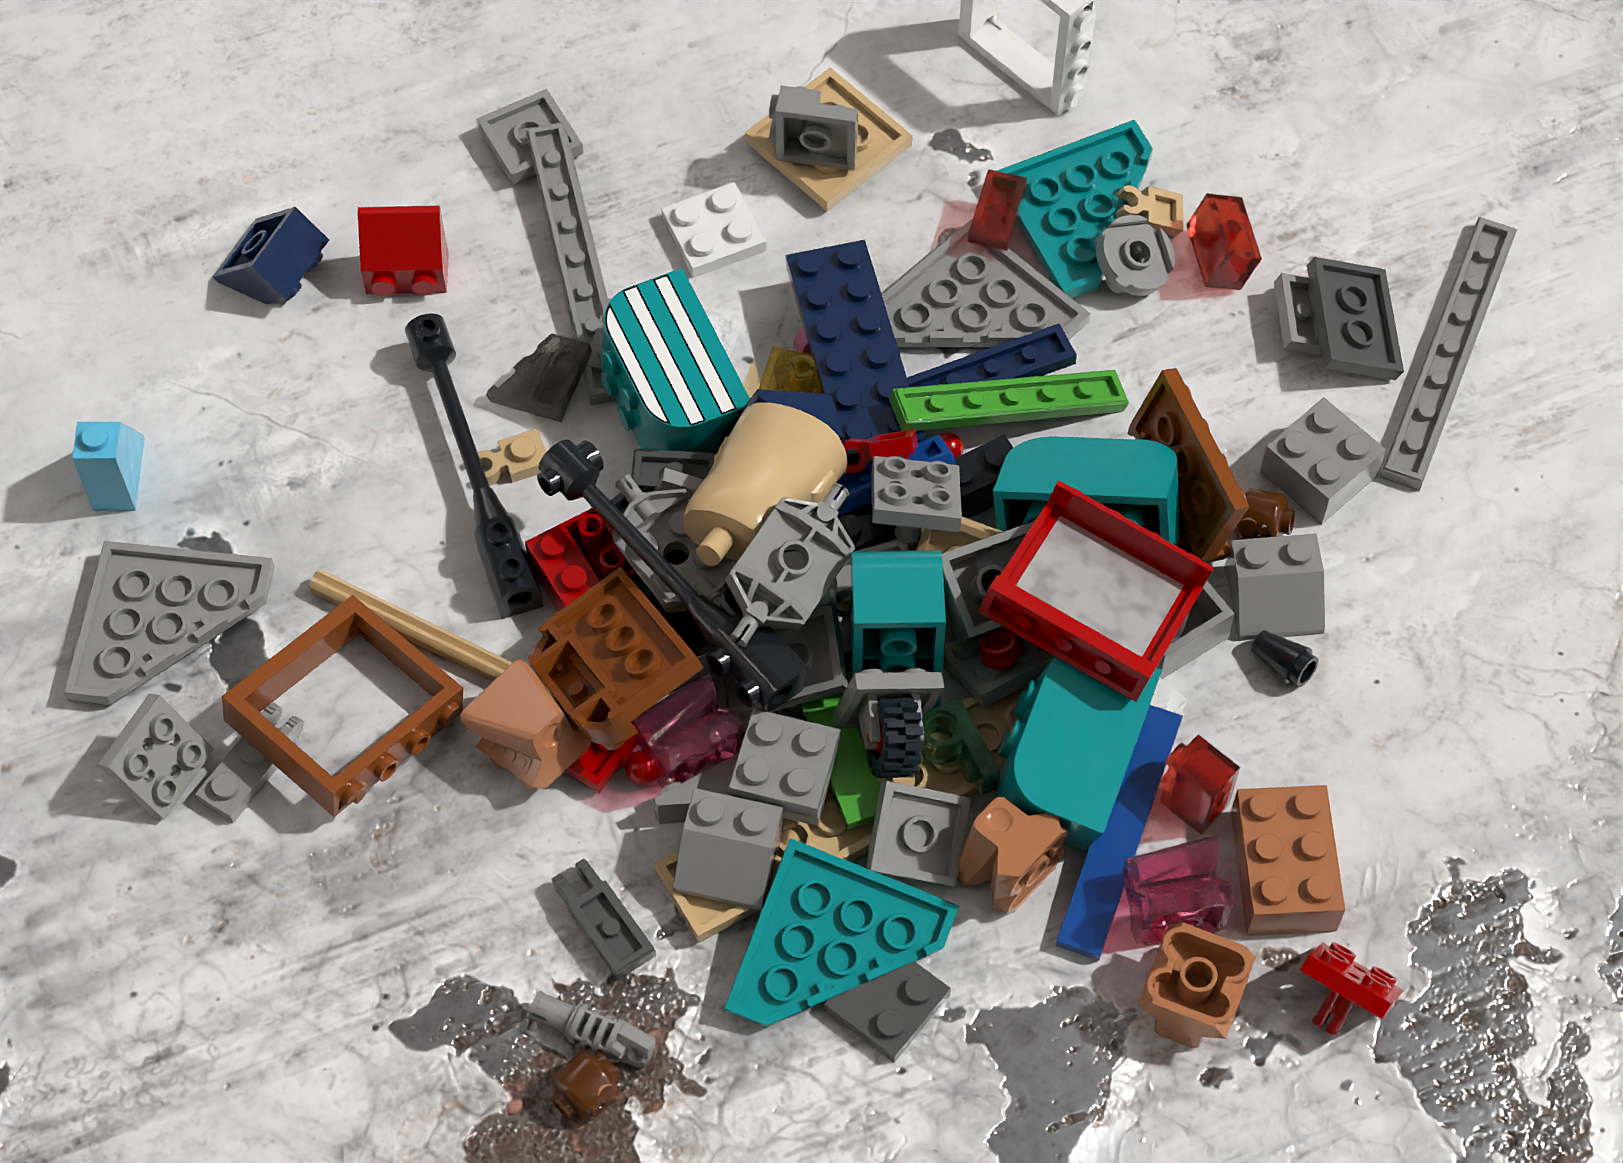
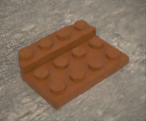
M1177 368L1162 370L1134 416L1127 434L1132 437L1134 436L1135 439L1161 443L1169 447L1176 455L1181 537L1178 547L1190 554L1196 555L1206 563L1224 560L1231 554L1227 540L1250 506L1247 503L1244 491L1238 486L1228 467L1226 457L1219 450L1207 421L1199 412L1192 398L1191 391L1184 383Z
M621 566L543 623L538 629L543 637L538 642L534 654L528 656L532 668L585 738L593 743L602 744L607 750H615L621 747L627 739L639 733L631 721L704 668L697 656Z

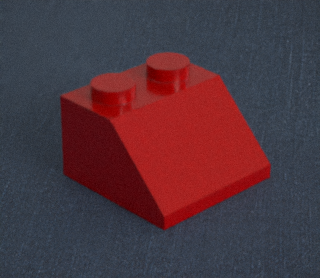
M440 206L358 207L360 267L366 294L389 296L392 294L410 293L419 295L447 293L448 247Z

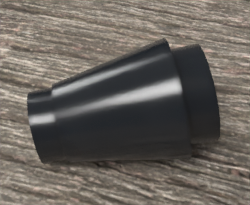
M1266 630L1258 634L1251 647V652L1256 654L1287 685L1304 686L1311 679L1318 666L1319 659L1312 654L1311 648L1273 633L1271 634Z

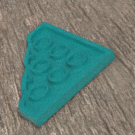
M1135 119L993 172V184L1051 282L1071 298L1100 287L1104 274L1097 261L1095 239L1108 225L1118 218L1116 211L1123 205H1129L1125 199L1117 198L1116 192L1127 185L1134 186L1139 190L1151 160L1153 148Z
M790 838L723 1011L766 1028L854 987L942 950L946 944L959 905Z

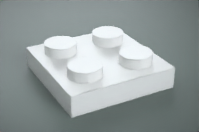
M735 182L661 208L662 219L693 278L767 251V241Z

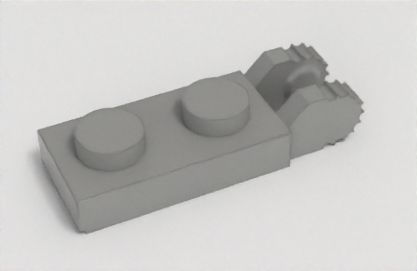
M273 702L267 705L260 714L275 725L282 716L281 713L283 711L280 706ZM292 716L281 727L280 731L292 742H295L303 730L304 721L297 716ZM241 737L196 792L195 796L197 801L233 823L277 770V767Z

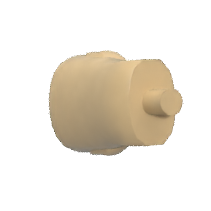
M755 403L747 406L730 435L725 437L717 454L714 456V464L709 474L692 495L683 515L684 532L694 543L699 545L696 549V555L699 560L708 566H717L723 557L738 561L781 498H793L819 503L820 500L823 501L832 485L840 479L847 468V454L839 436L821 420L789 406L775 403Z

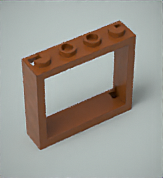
M352 595L222 696L223 718L230 727L328 813L335 817L351 803L354 802L357 805L363 799L366 791L379 780L383 782L389 779L395 773L399 764L411 754L417 755L422 752L429 744L431 738L441 729L453 726V720L463 711V687ZM360 635L428 692L432 698L338 775L333 777L260 712L356 636Z

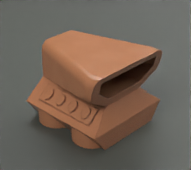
M521 659L514 661L460 715L464 726L474 734L482 737L476 748L489 756L496 767L507 769L517 776L521 784L529 789H547L591 746V741L585 738L558 701L551 696L531 666Z
M997 797L974 820L959 859L957 881L965 886H974L991 881L992 910L1005 911L1008 914L1015 912L1056 869L1065 852L1061 845L1064 843L1068 831L1060 825L1059 818L1047 813L1027 816L1006 798Z
M1183 922L1168 924L1137 1005L1155 1018V1032L1172 1041L1191 1048H1198L1205 1037L1226 1039L1256 957L1245 945Z

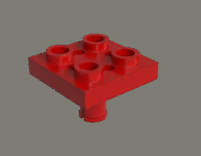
M1332 942L1330 946L1322 943L1306 958L1300 971L1330 988L1328 995L1316 1016L1313 1017L1312 1022L1321 1029L1326 1024L1331 1013H1333L1334 1016L1325 1032L1338 1036L1341 1027L1355 1004L1383 1020L1395 1006L1403 989L1395 985L1397 979L1390 973L1376 966H1372L1371 970L1354 961L1356 955L1352 951L1338 943Z

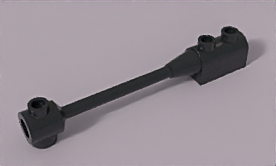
M434 313L417 316L406 325L405 334L416 366L420 370L429 371L433 374L474 492L473 503L477 549L501 619L543 607L541 592L516 521L509 516L494 490L489 486L451 378L448 365L454 361L456 351L445 320L441 315ZM519 592H528L520 598L509 599Z
M562 440L553 445L543 455L538 466L540 473L537 475L541 489L548 496H553L560 492L568 501L583 497L687 607V612L707 643V649L710 652L706 654V661L709 667L718 676H723L730 672L739 681L735 685V691L744 705L752 707L759 703L766 711H772L803 690L809 667L771 627H758L746 647L737 644L746 632V629L733 642L730 634L743 618V612L741 611L733 617L705 596L699 595L599 490L596 483L600 471L604 468V463L599 451L591 442L584 440L575 445L571 440Z

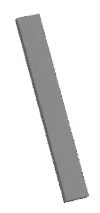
M565 122L527 128L526 137L529 143V150L534 164L535 175L590 405L615 401V396L609 397L605 392L601 381V373L593 372L590 366L584 365L595 332L601 328L600 317L602 311L604 315L607 302L609 303Z
M1478 217L1384 463L1380 478L1420 491L1517 229Z

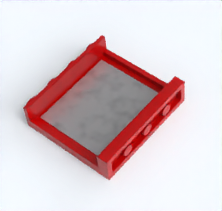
M1058 480L1048 502L1000 576L997 575L990 585L978 612L1137 702L1201 593L1214 567L1202 561L1196 555L1190 554L1166 541L1158 534L1125 518L1119 512L1111 510L1084 495L1080 490Z

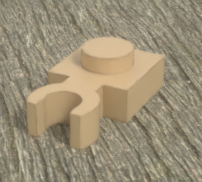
M1130 185L1124 186L1116 192L1117 198L1125 199L1129 203V205H1123L1116 211L1117 217L1124 215L1145 217L1149 219L1146 224L1152 226L1156 231L1161 228L1167 235L1174 237L1183 231V194L1147 186L1140 192L1136 187Z
M537 428L497 441L499 452H478L482 466L491 467L490 470L485 471L489 486L497 483L501 476L509 474L512 483L538 475L540 473L538 468L539 462L546 453V449Z

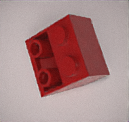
M593 508L525 541L526 552L534 575L557 612L620 566L633 582L639 577L614 544L613 529Z

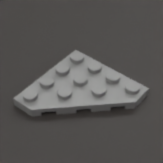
M972 219L882 294L897 347H993L1060 323L1068 340H1070L1089 323L1091 314Z
M104 541L64 690L67 700L111 705L265 605L275 567L273 559Z

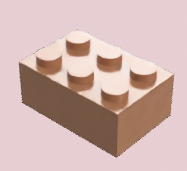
M1327 785L1237 789L1231 808V819L1247 936L1337 931L1345 913V904Z

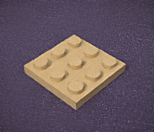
M831 67L805 87L821 91V104L843 105L848 108L858 109L857 160L854 171L776 160V144L769 143L772 122L769 114L745 132V142L826 211L834 207L912 145L913 136Z

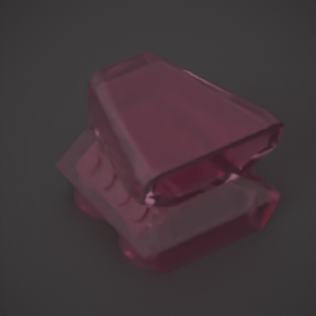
M710 671L699 675L631 721L639 732L634 735V738L650 759L657 774V783L662 789L674 782L683 783L693 778L702 767L711 762L718 761L720 763L732 757L742 746L745 736V729L737 712L719 709L716 689Z
M1218 835L1125 859L1122 877L1130 907L1131 933L1136 944H1161L1168 924L1183 922L1213 934L1226 929L1234 907L1232 883L1215 877L1218 858Z

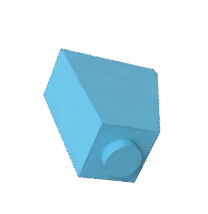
M77 422L72 459L94 511H136L144 436L122 422Z

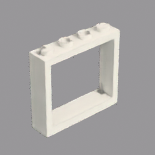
M961 0L960 38L1057 116L1070 106L1073 108L1078 105V100L1087 92L1086 83L1090 69L1089 60L1093 44L1094 21L1097 16L1095 15L1097 0H1040L1060 16L1055 65L997 20L998 0Z

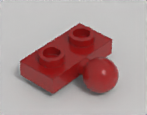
M639 715L631 721L639 733L627 739L621 747L615 750H607L602 744L591 742V746L564 772L599 794L621 765L625 767L627 777L634 784L645 786L653 783L660 774L661 766L658 758L652 752L646 750L633 752L651 728L650 719Z

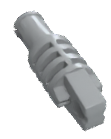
M542 991L537 993L531 1004L528 1019L543 1025L545 1024L564 1033V1037L571 1044L575 1045L579 1041L580 1047L585 1050L591 1046L593 1053L597 1051L601 1053L603 1051L604 1056L609 1060L613 1059L643 1069L653 1055L656 1040L654 1037L628 1024L626 1020L619 1019L616 1022L614 1015L608 1013L604 1017L603 1011L596 1008L592 1012L591 1006L584 1003L574 1006L555 999V997L547 995Z

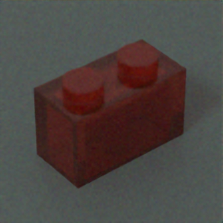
M1206 193L1186 224L1204 286L1241 290L1262 260L1243 198Z
M1198 734L1187 746L1184 743H1180L1167 758L1166 764L1169 768L1161 780L1164 788L1160 803L1202 835L1229 806L1241 767Z

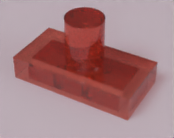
M988 169L968 233L969 243L1005 251L1008 250L1026 190L1027 178Z

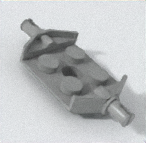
M630 474L624 475V480L622 477L619 478L615 486L629 502L623 515L663 557L672 550L685 552L688 555V559L684 563L679 565L671 564L699 595L705 596L733 617L737 615L725 601L724 594L729 587L725 579L738 561L723 557L717 566H708L699 560L696 555V549L699 545L694 543L684 532L683 515L689 503L688 491L686 489H674L645 493L641 491ZM613 530L614 544L666 613L687 611V607Z
M834 483L824 500H820L819 503L793 498H781L725 579L743 612V618L730 634L733 642L739 638L744 629H746V632L737 643L742 647H746L758 627L767 626L799 631L850 557L851 552L855 550L853 542L837 517L839 514L837 510L846 497L849 496V491L844 488L836 500H834L842 485ZM793 549L801 553L805 561L804 568L793 570L787 567L783 560V552Z

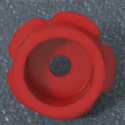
M998 629L988 632L980 642L979 655L981 656L982 664L997 670L1011 667L1017 661V656L1022 653L1020 642L1016 641L1014 634L1008 630Z

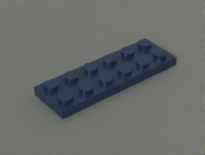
M865 239L785 255L786 268L822 394L832 395L844 436L841 442L843 443L850 438L869 439L875 435L901 431L888 397L893 389L909 388L910 386ZM923 430L916 431L918 443L926 440ZM845 450L847 464L860 460V454L857 450Z

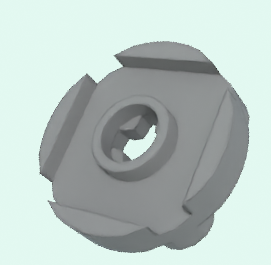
M1139 215L1118 217L1095 239L1096 257L1099 267L1106 277L1108 287L1116 293L1126 292L1136 296L1149 295L1163 286L1168 280L1169 273L1174 270L1176 262L1175 252L1169 237L1161 228L1156 231L1152 226L1146 224L1149 219ZM1130 248L1133 249L1134 253L1141 254L1142 259L1139 262H1136L1130 256Z

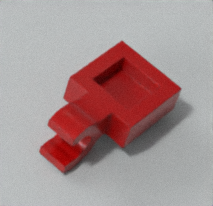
M910 429L880 434L869 439L850 438L842 443L845 450L855 449L860 454V460L848 463L845 471L848 473L860 472L871 458L873 460L874 456H896L909 460V454L915 453L918 447L916 430Z

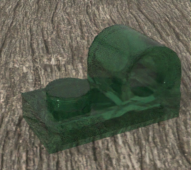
M960 697L945 702L943 705L927 712L922 718L924 741H921L923 742V751H920V754L923 758L937 765L948 764L959 759V767L965 780L969 784L974 782L981 796L996 790L1000 769ZM942 732L949 735L950 738L940 741L932 738L931 735Z

